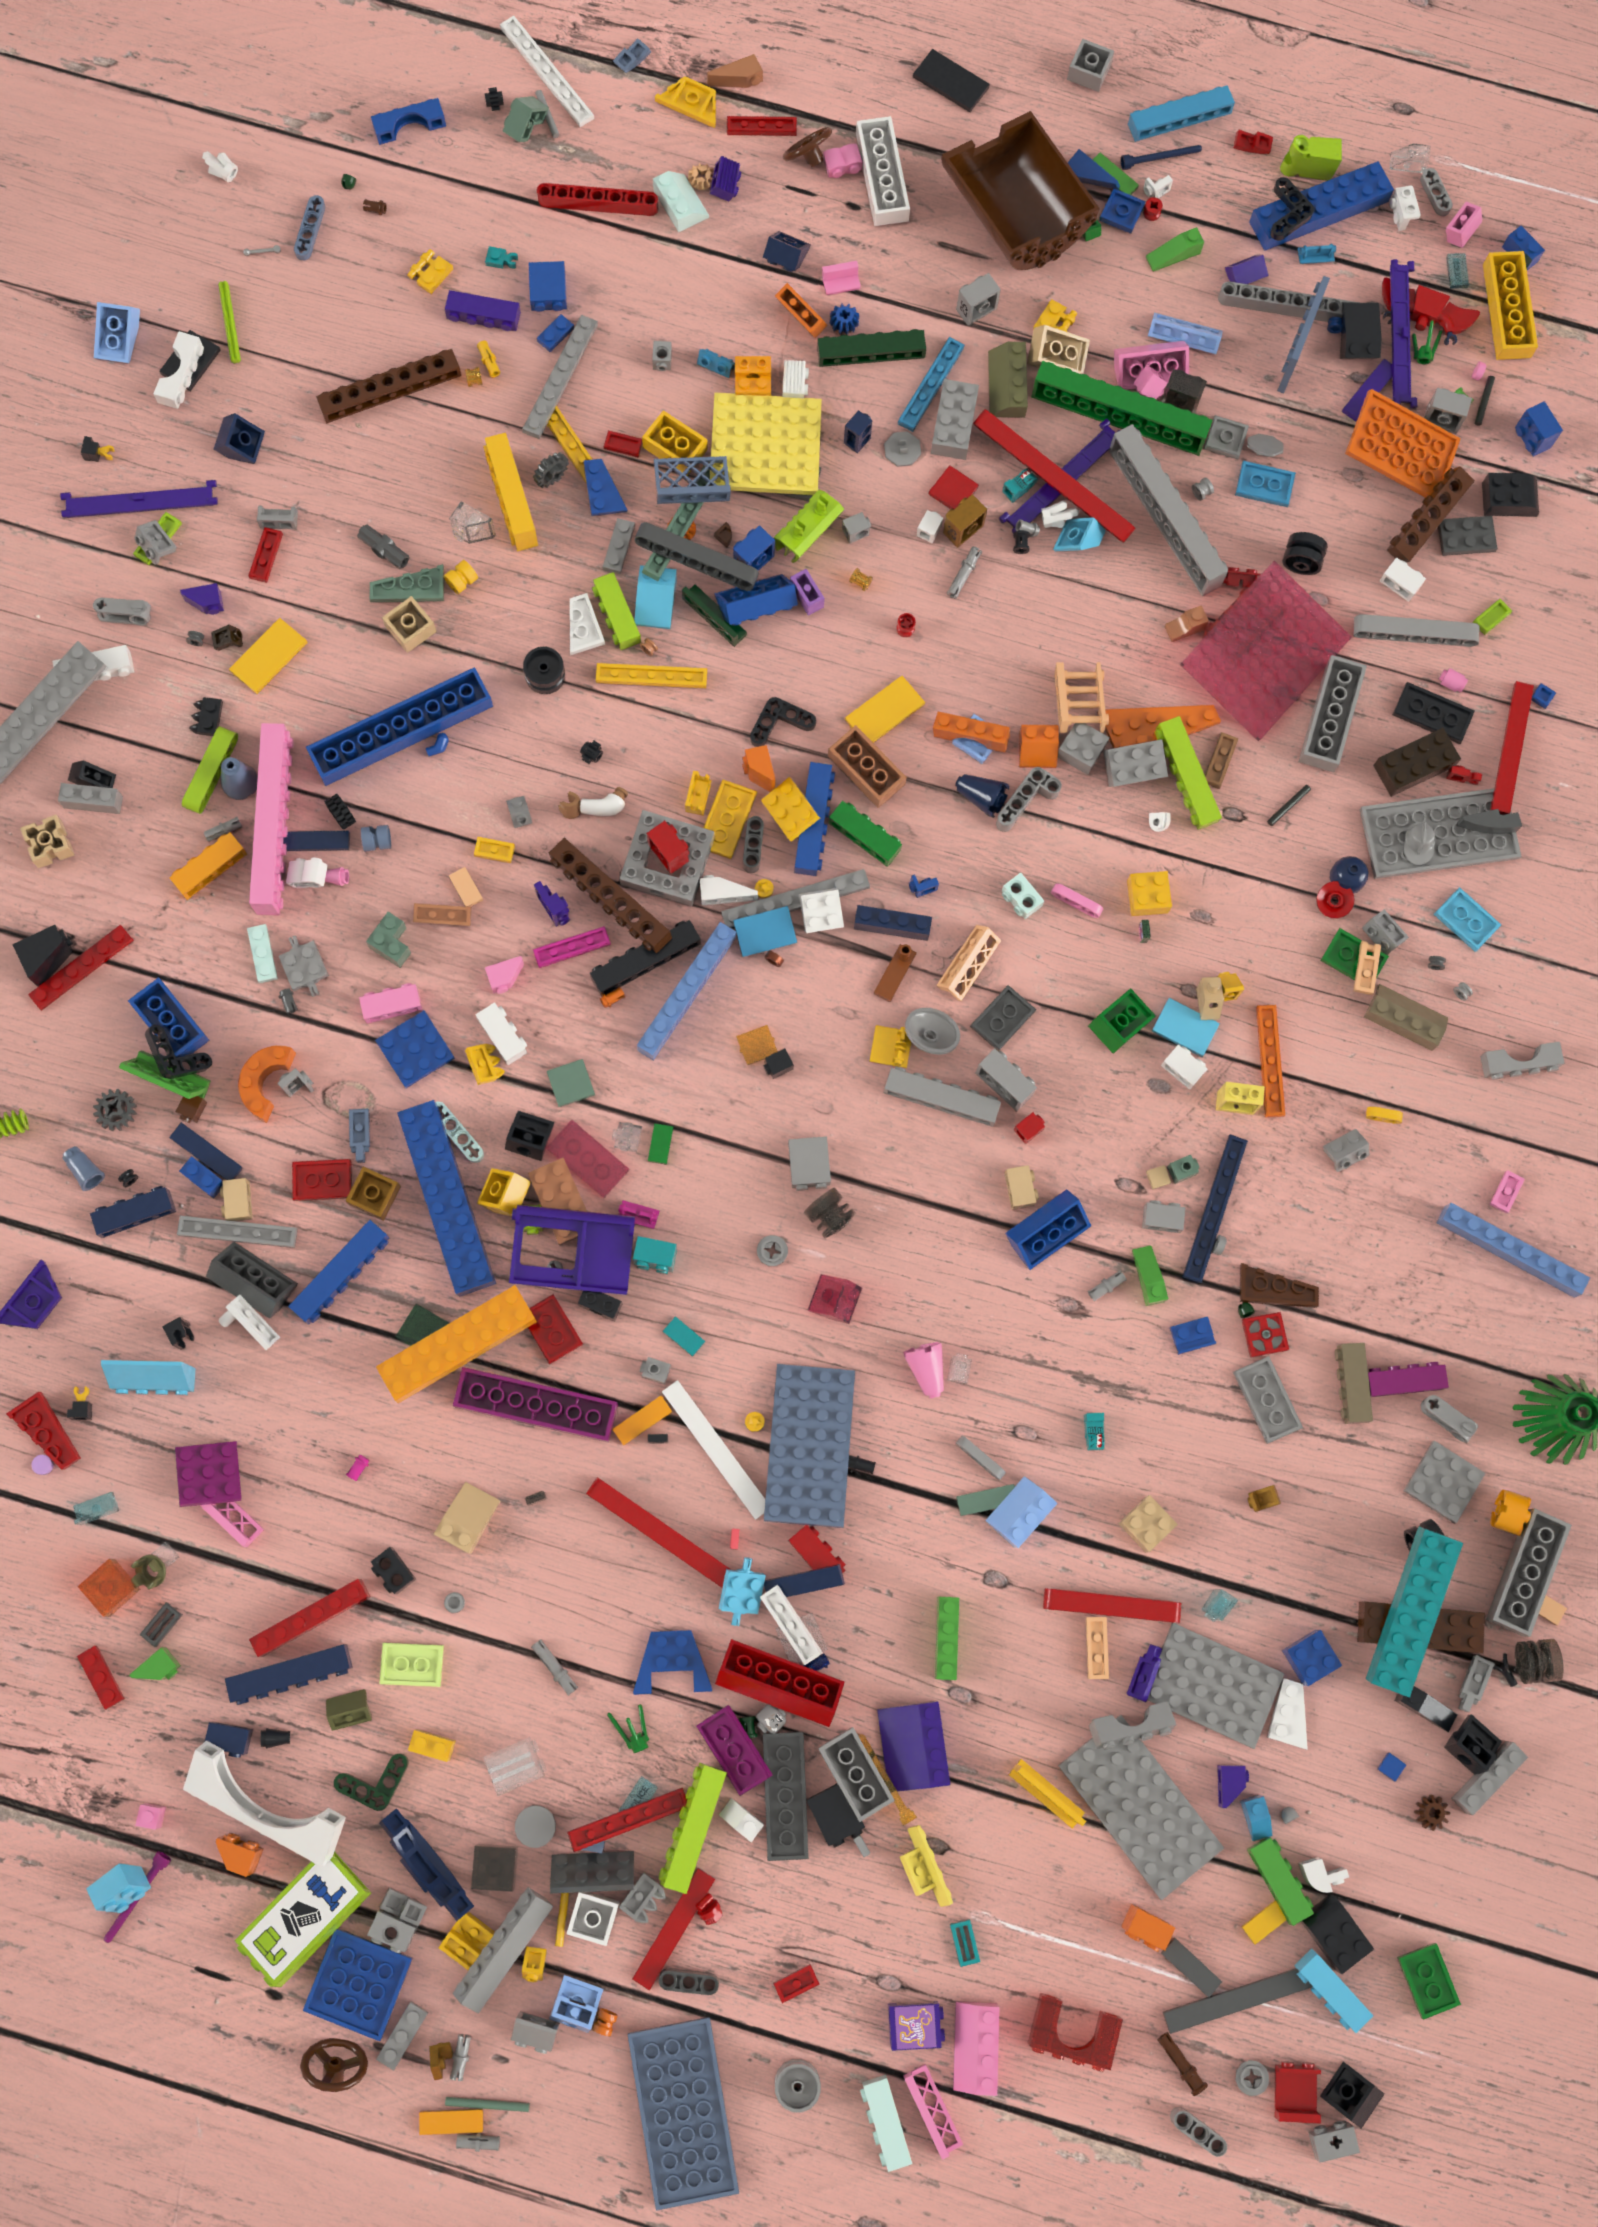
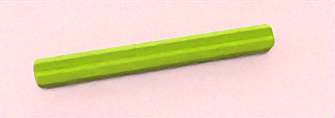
M220 281L218 286L230 360L233 364L240 363L241 358L229 285L227 281Z

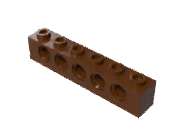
M1461 466L1454 469L1450 468L1444 474L1445 478L1443 481L1438 482L1433 488L1434 492L1422 501V507L1415 510L1411 515L1412 519L1401 527V533L1392 538L1390 541L1391 545L1387 551L1395 559L1398 558L1406 563L1410 562L1475 482Z

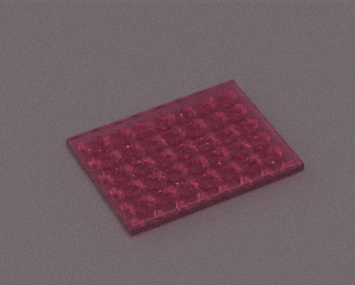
M1274 560L1180 665L1259 741L1326 667L1331 655L1336 656L1352 637Z

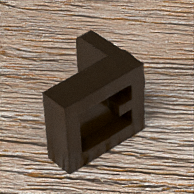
M226 625L211 632L215 650L220 651L232 645L243 646L242 633L240 629L234 626Z

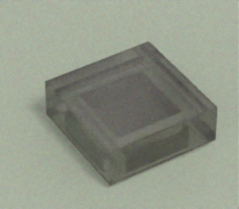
M544 1491L525 1498L528 1506L548 1499Z

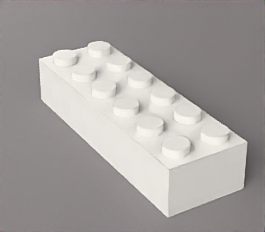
M891 116L857 121L856 138L863 162L862 168L874 226L908 222L910 206Z

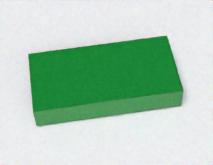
M654 1123L648 1162L667 1165L673 1126Z

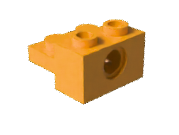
M735 356V395L771 396V356Z

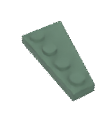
M438 565L437 568L421 569L420 572L412 574L410 572L405 573L403 576L396 578L389 577L370 582L369 600L370 602H404L412 596L416 602L444 601V565Z

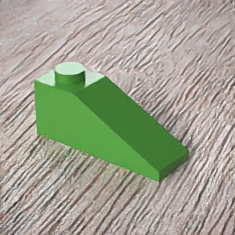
M1196 227L1177 235L1147 254L1146 259L1154 272L1201 254L1204 240Z
M1152 1246L1132 1249L1145 1305L1150 1306L1166 1302L1169 1298Z

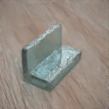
M109 1492L74 1505L73 1508L77 1518L74 1520V1523L76 1525H83L118 1512L119 1508L114 1492Z

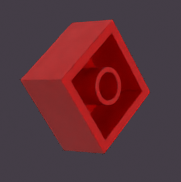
M664 820L646 833L649 847L670 874L689 862V851L687 850L689 847L684 839L677 837V831L672 824L668 825Z

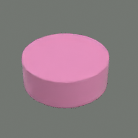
M1481 361L1477 363L1472 379L1478 381L1482 378L1486 369V363Z

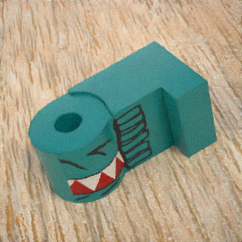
M1026 468L1012 480H1007L1003 485L1002 492L1013 503L1028 492L1037 483L1038 478L1029 468Z
M1086 1413L1084 1415V1428L1087 1450H1104V1413Z

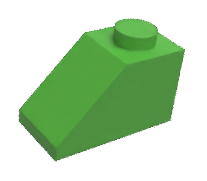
M161 1647L129 1676L137 1679L165 1680L167 1678L170 1680L178 1673L177 1669L181 1665L166 1647Z

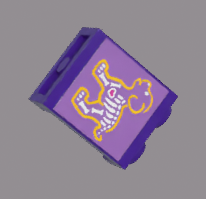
M938 2001L903 2005L888 2003L890 2047L892 2051L942 2048L941 2042H945L944 2028L940 2027V2020H944L943 2006H939Z

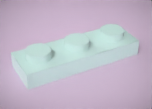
M263 924L247 928L258 983L277 980L278 977L267 925Z

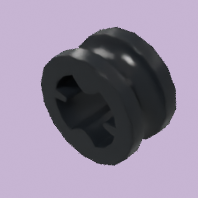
M133 1169L125 1171L118 1178L119 1182H123V1187L125 1188L131 1186L138 1179V1176L133 1174Z

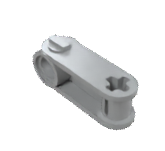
M98 598L93 603V608L102 622L144 626L151 619V605L143 600Z
M1436 1395L1429 1396L1421 1403V1410L1425 1415L1463 1443H1468L1479 1427L1472 1419L1466 1417ZM1430 1402L1434 1403L1433 1409L1430 1408Z

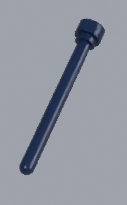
M1195 145L1136 157L1129 154L1122 155L1120 158L1122 170H1128L1134 164L1198 153L1202 151V146Z

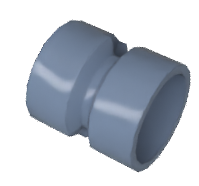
M379 825L376 829L372 826L361 827L364 852L374 851L377 847L380 850L391 849V835L388 825Z

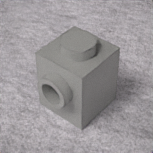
M648 1357L647 1361L643 1360L640 1368L642 1378L665 1385L671 1364Z

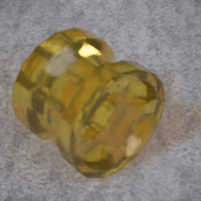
M479 366L472 370L469 368L465 369L468 387H472L474 384L483 385Z

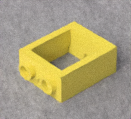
M1225 1082L1217 1091L1216 1110L1254 1115L1263 1106L1265 1086Z

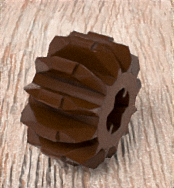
M1432 1794L1428 1798L1422 1796L1423 1804L1416 1802L1420 1809L1414 1810L1415 1814L1420 1815L1416 1821L1419 1823L1423 1822L1422 1827L1425 1829L1429 1827L1430 1830L1435 1831L1436 1826L1442 1829V1822H1449L1448 1819L1444 1818L1445 1815L1451 1814L1449 1811L1444 1810L1448 1807V1804L1442 1803L1441 1797L1435 1799ZM1430 1809H1435V1813L1433 1812L1434 1816H1429V1812L1431 1813Z

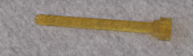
M860 1734L861 1742L895 1800L894 1803L900 1812L899 1816L901 1818L899 1820L903 1826L916 1819L917 1816L913 1810L911 1811L910 1808L905 1806L865 1735Z

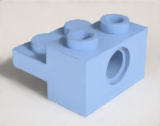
M564 1975L549 2019L589 2033L603 1989ZM570 2000L584 2004V2006L571 2002Z

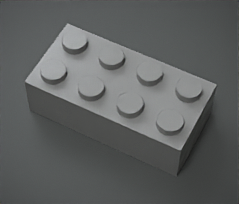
M944 379L931 454L966 460L979 385Z

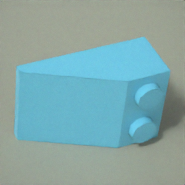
M640 565L634 618L636 626L671 629L677 569L666 568L659 581H656L643 574L644 566Z

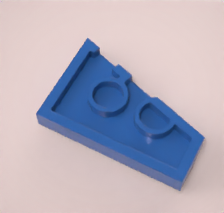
M584 460L591 516L627 512L628 510L603 460Z

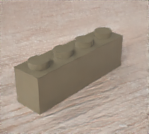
M1365 1343L1340 1344L1335 1349V1359L1339 1363L1337 1378L1341 1383L1339 1398L1343 1402L1341 1417L1344 1419L1345 1424L1372 1422L1373 1415Z

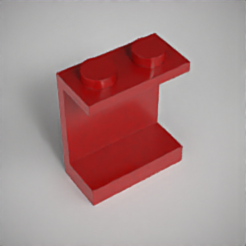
M1281 2061V2065L1275 2064V2118L1279 2122L1321 2124V2114L1317 2112V2074L1321 2075V2070L1314 2063L1302 2062V2066L1294 2065V2062Z

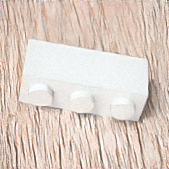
M494 1002L475 1014L507 1065L527 1054L525 1049L527 1047L526 1042L522 1036L520 1038L517 1037L515 1034L517 1029L512 1021L507 1022L505 1018L507 1014L502 1006L498 1007Z

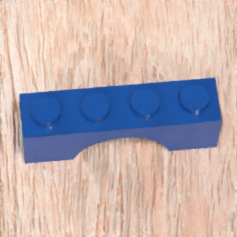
M438 98L428 99L421 103L411 104L403 108H396L392 111L371 116L379 145L395 141L398 131L407 124L418 123L425 126L429 131L446 127L445 117Z

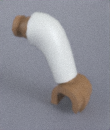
M617 787L615 792L608 794L603 799H582L580 801L577 794L569 791L568 799L571 803L562 801L558 808L563 816L568 819H574L580 813L594 816H613L621 812L625 807L624 800L628 793L625 789Z

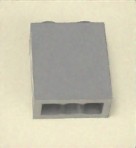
M827 1136L789 1139L788 1148L792 1188H796L797 1191L808 1190V1187L826 1189L827 1186L831 1185Z

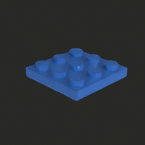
M424 1010L375 1040L405 1088H408L455 1059Z

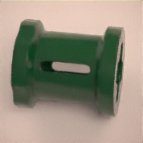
M756 1716L738 1718L749 1738L758 1737V1734L755 1733L754 1724Z

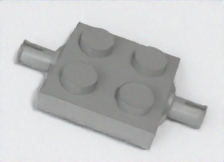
M292 936V938H289L292 949L279 956L293 991L309 987L312 997L319 995L316 983L329 975L317 945L314 941L299 945L297 937Z

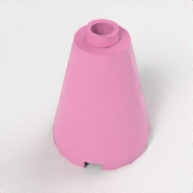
M941 1342L923 1344L915 1350L914 1347L903 1352L904 1357L924 1395L929 1396V1398L941 1396L940 1392L944 1391Z

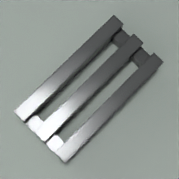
M166 1602L140 1633V1636L152 1646L157 1647L183 1614ZM168 1609L169 1613L164 1617V1619L155 1628L151 1635L148 1636L147 1633L151 1630L155 1623ZM174 1614L175 1617L170 1621V1623L154 1641L153 1638L158 1634V1632Z

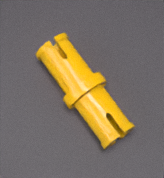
M480 341L477 344V348L482 356V363L486 365L490 377L499 376L501 371L495 361V354L491 352L487 341Z

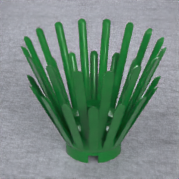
M1548 1374L1547 1378L1562 1390L1537 1379L1531 1380L1535 1388L1554 1396L1523 1389L1520 1390L1519 1394L1525 1395L1526 1401L1548 1404H1515L1513 1406V1410H1530L1523 1411V1417L1540 1416L1513 1422V1427L1535 1424L1525 1428L1526 1433H1533L1519 1438L1521 1444L1549 1433L1533 1443L1537 1448L1530 1453L1532 1456L1538 1455L1559 1440L1547 1453L1549 1458L1546 1463L1551 1464L1573 1440L1563 1457V1464L1567 1465L1584 1437L1579 1454V1459L1581 1460L1585 1457L1591 1433L1592 1450L1595 1451L1597 1449V1390L1593 1387L1592 1394H1590L1585 1381L1579 1378L1582 1390L1567 1374H1563V1376L1574 1390L1551 1374Z

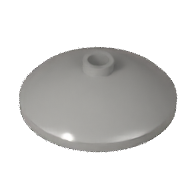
M919 1008L912 1011L906 1019L905 1031L909 1040L924 1052L937 1055L947 1054L953 1051L960 1041V1030L950 1016L940 1010Z

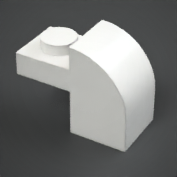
M1319 1857L1298 1863L1305 1882L1310 1887L1321 1892H1333L1330 1883L1339 1885L1345 1882L1344 1879L1349 1878L1347 1869L1343 1867L1326 1872L1323 1860Z

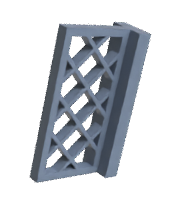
M726 456L654 459L657 504L730 501L731 488L729 485ZM697 463H702L706 467L700 472L694 466ZM714 463H723V468L718 471L712 465ZM679 464H684L688 468L682 473L676 467ZM658 465H666L669 469L663 473L658 469ZM690 470L697 474L693 481L686 476ZM708 470L716 474L711 480L704 475ZM672 471L679 475L675 481L668 477ZM720 477L725 481V485L718 486L714 481ZM683 478L689 485L681 487L677 483ZM702 478L707 484L699 486L696 482ZM664 479L671 484L668 488H660V483Z

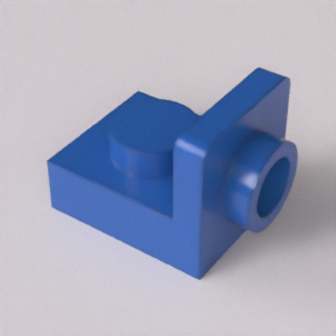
M915 874L911 875L909 888L912 893L915 892L917 898L938 890L939 883L937 878H926L919 884Z

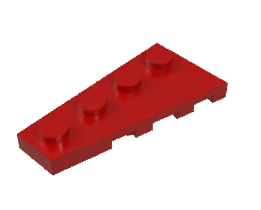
M37 1392L6 1413L10 1419H13L18 1424L17 1426L22 1431H25L32 1438L31 1440L36 1445H39L44 1450V1453L61 1470H65L81 1459L42 1392Z

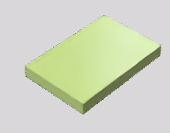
M383 1643L379 1684L441 1687L444 1645Z

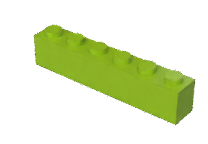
M1180 716L1159 723L1156 727L1155 735L1157 740L1162 739L1165 758H1168L1170 771L1177 779V788L1184 796V805L1190 810L1192 824L1199 830L1218 823L1222 816Z
M701 1762L694 1769L692 1776L694 1781L692 1787H689L686 1793V1806L680 1810V1822L673 1831L672 1839L674 1840L672 1846L666 1852L665 1859L667 1861L665 1867H662L659 1873V1883L665 1888L687 1894L727 1774L722 1769Z

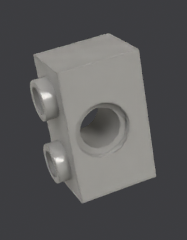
M380 1909L367 1936L372 1937V1942L379 1945L385 1943L390 1946V1950L401 1954L402 1951L406 1952L418 1926ZM389 1927L396 1929L397 1936L395 1938H390L387 1935Z

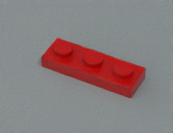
M97 1645L77 1656L105 1710L125 1699Z

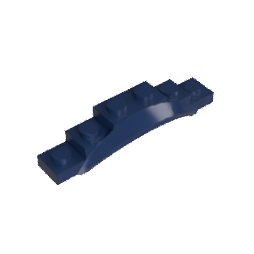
M397 1808L379 1822L392 1839L390 1841L391 1845L402 1857L400 1862L425 1893L429 1891L440 1907L444 1905L456 1921L474 1907L451 1871L409 1820L403 1817Z

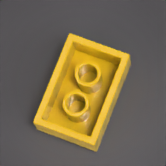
M664 410L642 436L643 448L659 459L703 457L708 450V443L705 437ZM679 464L676 468L683 473L688 467L684 464Z

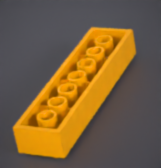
M516 1285L377 1365L376 1369L392 1397L399 1404L537 1321Z

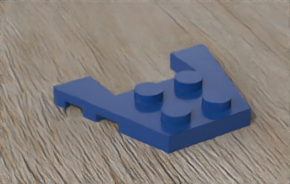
M691 1630L650 1633L633 1695L652 1694L651 1672L693 1670L694 1692L712 1691V1686Z

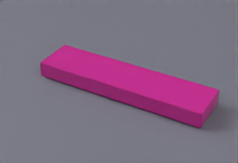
M605 926L533 949L538 967L542 968L610 946L611 943Z

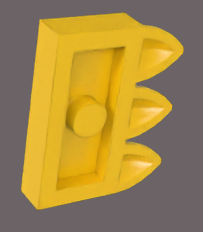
M481 1044L467 1047L465 1050L478 1085L493 1082L505 1072L501 1068L493 1067L500 1061V1058L496 1056H489L496 1048L494 1045Z

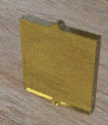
M768 1025L736 1036L741 1048L740 1053H743L747 1065L764 1060L766 1057L778 1052L774 1043L775 1038L771 1036Z

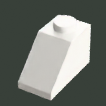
M732 1798L719 1814L720 1817L750 1842L754 1840L764 1826L763 1822Z

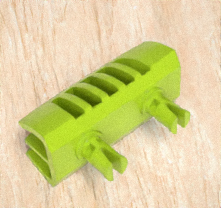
M819 489L809 499V503H806L804 508L800 509L798 514L792 517V521H789L787 526L783 527L775 535L776 550L779 551L786 547L784 556L792 551L795 556L791 562H796L839 517L844 508L837 500Z

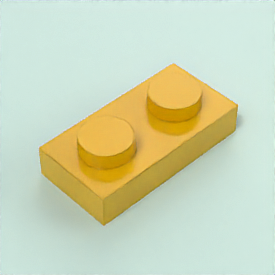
M477 837L474 857L511 863L515 844Z

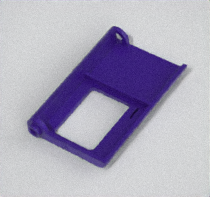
M517 1205V1209L513 1208L512 1220H515V1233L509 1283L627 1295L635 1225L634 1216ZM530 1226L576 1231L578 1233L574 1269L522 1265L520 1263L524 1228Z

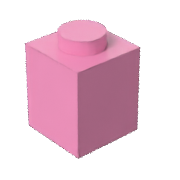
M149 1803L141 1804L135 1826L154 1830L161 1828L166 1807Z

